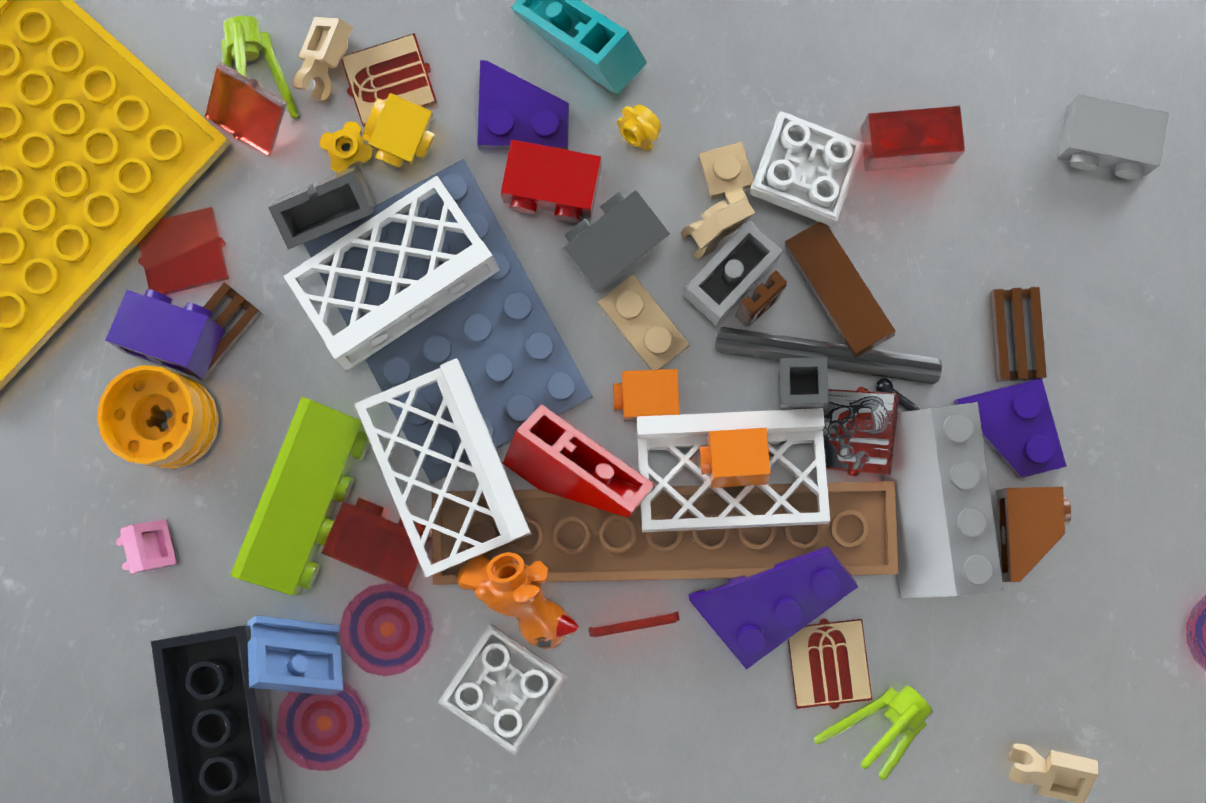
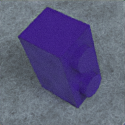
M147 289L144 295L126 290L105 341L123 353L204 380L225 330L211 319L213 313L202 306L187 302L184 308L172 305L173 300L170 297L154 290Z

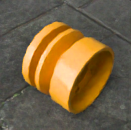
M141 365L124 370L109 382L99 400L97 422L102 439L114 454L128 462L175 470L194 464L208 452L217 436L219 415L215 400L202 384L190 377L163 367ZM166 412L172 413V417H170L168 420L165 414ZM167 421L169 428H162L161 424Z

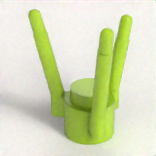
M243 15L226 19L223 22L225 39L221 40L223 58L220 118L224 121L229 118L233 60L236 61L238 83L245 85L247 83L246 62L257 59L259 51H262L291 118H298L299 112L272 50L270 34L268 32H260L259 20L253 16Z
M906 685L899 693L890 687L879 699L816 735L814 742L818 745L822 744L887 706L889 709L883 715L892 727L860 763L861 768L868 769L901 733L903 737L879 773L880 780H886L914 738L927 726L925 720L933 713V709L909 685Z

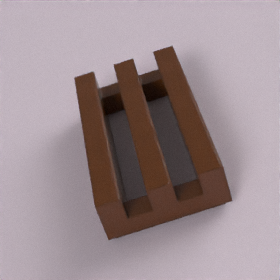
M775 270L768 277L765 285L761 283L754 290L751 298L747 296L741 301L735 317L745 327H750L779 300L787 287V281Z
M225 282L203 307L213 313L212 318L228 298L232 299L214 321L222 328L226 326L240 308H243L246 312L218 344L204 380L197 378L202 382L208 378L262 313Z
M1030 287L1028 289L1012 288L1010 290L993 289L990 293L997 382L1046 378L1040 287ZM1022 299H1027L1032 370H1028ZM1004 300H1011L1016 371H1009Z

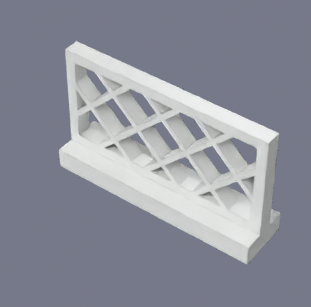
M435 176L283 277L325 341V345L334 359L347 372L500 271L493 255L484 242L481 241L438 176ZM437 192L444 202L440 220L417 217L420 203ZM410 210L409 215H403ZM450 212L457 221V223L448 222ZM391 222L406 224L402 245L379 242L382 228ZM415 225L438 229L433 251L410 247ZM446 231L464 233L472 243L471 246L457 255L441 253ZM353 247L368 249L363 271L341 268L346 251ZM377 251L399 254L394 277L371 273ZM408 256L430 259L427 275L418 281L403 278ZM331 261H333V262H332V266H328V265H327L328 263H330ZM439 261L445 262L438 267ZM314 272L329 274L324 297L306 294L299 282ZM338 276L360 279L355 302L333 299ZM369 281L392 285L389 299L380 306L364 304ZM400 286L407 287L401 292H399ZM313 303L322 305L320 314L314 307ZM337 307L353 310L349 326L333 336L326 325L330 308ZM362 312H366V313H367L366 315H364L363 317H361V313H362Z
M457 358L440 365L439 369L354 404L426 578L532 534ZM434 382L438 383L443 395V400L436 416L412 407L418 390ZM410 393L405 404L395 400ZM386 402L403 409L393 434L375 428L368 410ZM447 407L454 423L442 419ZM409 412L434 421L423 447L399 437ZM440 424L458 431L461 443L454 459L429 450ZM379 435L390 439L386 451ZM396 442L421 452L411 477L397 473L391 467L389 459ZM464 450L472 467L460 462ZM427 455L452 464L441 490L417 481ZM457 467L474 473L478 479L479 487L472 503L447 493ZM396 478L408 482L404 494ZM414 485L439 495L428 521L412 515L408 508L407 501ZM482 493L490 510L478 505ZM444 498L470 507L459 534L434 524ZM475 510L492 516L501 536L484 543L466 537L465 534ZM415 522L426 526L422 537L419 535ZM432 528L457 538L450 557L431 564L425 549V544ZM463 541L475 546L458 553Z
M823 408L637 417L639 473L648 480L650 477L658 484L641 502L642 533L829 524L830 511L823 438L825 426ZM767 428L769 455L772 457L770 469L778 462L795 476L797 480L782 497L767 484L756 485L776 502L765 515H752L740 504L755 485L746 486L734 499L721 487L711 488L710 477L707 474L702 475L701 469L691 461L693 456L699 451L700 446H707L709 431ZM813 443L814 461L803 473L783 456L793 444ZM784 444L779 451L771 446ZM678 449L691 450L686 455H684ZM668 450L680 462L662 479L648 467V451ZM684 466L704 482L688 501L669 485V482ZM814 469L816 484L808 478ZM803 483L817 495L818 512L799 513L786 500ZM709 487L729 504L719 517L706 518L693 506ZM662 490L666 491L683 506L672 519L651 520L650 503ZM782 507L788 514L774 513ZM734 509L742 515L727 517ZM687 511L695 517L681 519Z

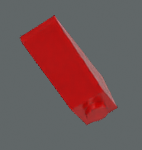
M542 404L516 430L502 462L506 467L541 491L627 518L632 515L655 485Z

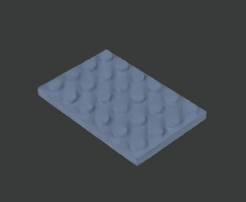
M462 159L375 205L376 208L373 214L304 243V246L310 257L315 256L433 177L438 176L481 241L484 242L493 255L500 271L366 358L365 361L383 392L439 369L440 365L457 358L497 450L512 441L516 430L541 404L560 416L593 398L469 167L465 160ZM437 192L420 203L417 217L440 220L444 202ZM410 210L403 215H409ZM450 212L448 222L457 223V221ZM389 223L382 228L379 242L401 246L406 224ZM415 225L410 247L433 251L438 229ZM446 231L441 253L457 255L471 246L472 243L464 233ZM353 247L346 251L341 268L363 271L368 249ZM377 251L371 273L394 277L399 254ZM408 256L403 278L418 281L427 275L430 259ZM331 261L327 265L332 266L333 261ZM439 261L438 267L445 262ZM319 273L327 286L329 274ZM338 276L333 299L355 302L360 279ZM369 281L364 304L380 306L389 299L392 285ZM400 286L399 292H401L407 287ZM338 308L348 327L353 310ZM362 312V313H361V317H363V316L366 315L367 313H366V312ZM434 382L420 388L412 407L436 416L443 400L438 383ZM410 393L395 400L405 404ZM389 404L398 421L403 409ZM447 407L442 419L454 423ZM409 412L402 430L408 441L423 447L434 421ZM440 424L429 450L454 459L461 443L458 431ZM413 449L416 457L419 458L421 452ZM464 450L460 462L469 465L471 463ZM427 455L422 468L430 483L433 484L448 475L452 464Z

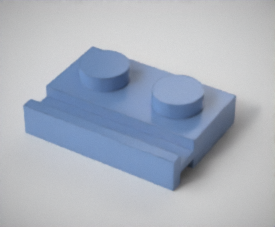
M258 615L247 621V628L251 629V640L248 641L249 688L330 696L343 691L341 645H337L336 634L340 632L339 625Z

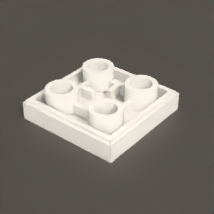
M780 111L772 128L749 195L834 227L838 221L864 143Z
M490 624L438 703L515 755L567 678V675Z

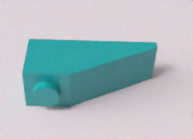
M517 0L511 6L516 15L587 76L615 95H618L647 63L628 30L580 0Z

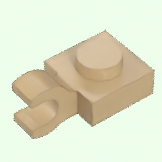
M314 17L298 56L304 62L294 76V88L307 90L313 78L315 87L311 97L317 100H326L332 88L328 68H337L339 61L344 57L353 26L339 18Z
M742 141L699 153L698 160L711 200L724 197L725 202L729 206L743 198L747 199L744 191L751 189L754 178Z
M746 198L729 206L723 200L707 209L701 215L704 220H698L684 227L681 231V236L683 239L691 235L699 246V249L693 255L696 259H699L716 250L721 239L736 231L755 212Z
M1013 744L1008 756L1009 761L1018 762L1014 763L1009 773L1010 780L1020 784H1037L1038 795L1074 803H1085L1099 775L1097 760L1050 750L1047 759H1045L1028 745Z

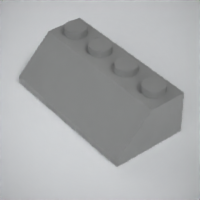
M978 402L888 414L887 422H891V424L887 423V428L882 433H878V439L889 440L888 445L879 444L881 458H887L886 465L882 464L884 481H895L898 549L897 581L900 598L951 597L1004 590Z

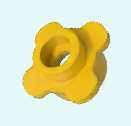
M635 105L633 108L630 106L624 107L622 109L623 118L620 117L617 120V126L620 129L621 135L632 146L640 147L644 151H650L653 148L651 142L658 138V134L661 131L659 119L650 109L643 105Z
M346 122L343 129L334 133L326 132L320 138V147L328 152L331 158L330 167L336 173L357 164L366 163L372 157V149L364 143L361 137L362 129L356 122ZM344 144L350 145V149L348 151L342 150V146Z

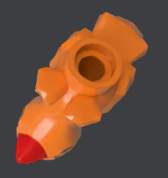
M502 553L495 556L492 560L481 554L467 561L457 572L455 580L462 589L475 591L474 593L477 598L493 611L505 616L516 617L519 622L520 632L531 645L542 649H553L579 629L577 623L566 613L564 608L543 595L541 583L547 581L549 569L540 560L528 566L524 563L521 556L516 553Z

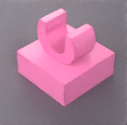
M167 520L133 524L120 529L121 536L116 540L117 546L124 545L127 562L122 564L123 570H129L130 574L177 564Z

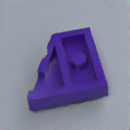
M1042 378L953 401L954 405L978 402L983 440L991 449L996 450L1000 454L1006 466L1018 479L1067 467Z

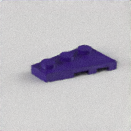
M827 546L775 564L774 568L749 577L743 575L728 580L729 584L706 592L702 589L688 594L692 605L747 670L857 589L858 585L856 580Z

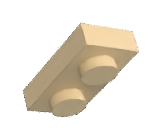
M634 274L598 301V306L650 370L662 369L690 346Z

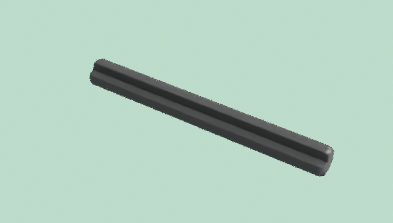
M728 327L718 329L715 349L720 353L780 361V358L827 357L828 369L930 384L939 382L942 371V362L938 358L871 349L854 358L848 346L843 344Z

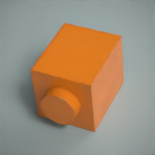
M678 369L622 371V383H613L614 411L623 410L624 421H637L639 416L680 415Z
M767 428L709 431L707 446H700L699 452L701 474H710L711 488L766 485L768 483L771 471Z

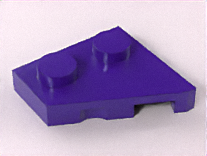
M480 60L478 149L509 150L512 139L568 150L569 103L487 60Z

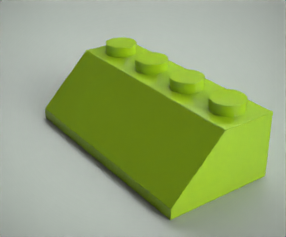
M303 396L301 397L231 571V577L291 596L301 595L303 589H311L320 568V564L315 563L320 546H328L336 529L337 521L332 519L338 502L345 503L352 489L354 478L349 476L355 458L362 460L370 443L361 420Z

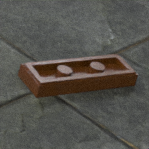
M818 222L785 241L786 250L854 358L895 336L896 331L828 225Z

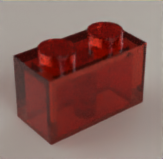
M960 106L868 113L860 127L862 143H864L862 149L865 171L954 164L965 151Z
M358 497L356 505L343 501L321 554L405 589H413L422 567L401 516L398 523L381 516L384 507ZM415 522L419 535L422 537L426 526ZM431 536L428 537L425 544L427 554L432 544Z

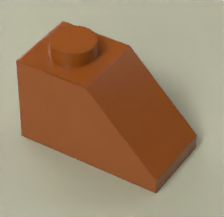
M1020 487L996 490L999 560L1002 582H1021L1065 535V525H1069L1071 521V504L1069 498L1064 497L1063 487Z

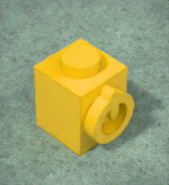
M389 93L386 101L378 98L366 122L362 139L368 141L372 148L378 150L375 156L376 159L399 169L403 162L414 165L417 156L425 159L433 142L435 134L428 132L433 121L434 114L431 110Z

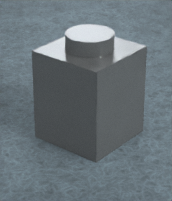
M827 357L780 358L781 410L823 408V412L827 413L829 405Z

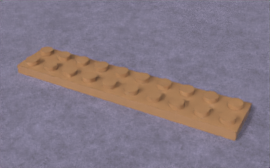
M895 481L827 483L830 511L829 524L642 533L641 504L627 518L539 489L514 490L532 534L482 555L492 560L499 554L512 552L521 556L524 563L528 566L540 560L549 569L546 582L737 578L743 575L749 577L774 568L775 564L828 546L851 575L898 574ZM793 483L767 485L782 497ZM803 483L786 500L799 513L818 512L817 495ZM756 485L740 502L752 515H765L776 503ZM701 486L671 487L688 501ZM746 486L721 488L735 499ZM709 487L693 506L708 518L719 517L729 504ZM662 490L650 503L651 520L672 519L683 506L666 491ZM447 491V493L472 503L476 491ZM431 492L432 511L439 496ZM482 493L478 505L490 510ZM444 498L434 524L459 534L470 507ZM780 507L774 514L788 513ZM734 509L727 517L742 515ZM475 510L465 536L481 543L501 536L494 518ZM687 511L681 519L695 517ZM432 528V564L450 557L457 538ZM463 541L458 553L475 546ZM467 561L432 575L433 585L458 584L455 580L457 572Z

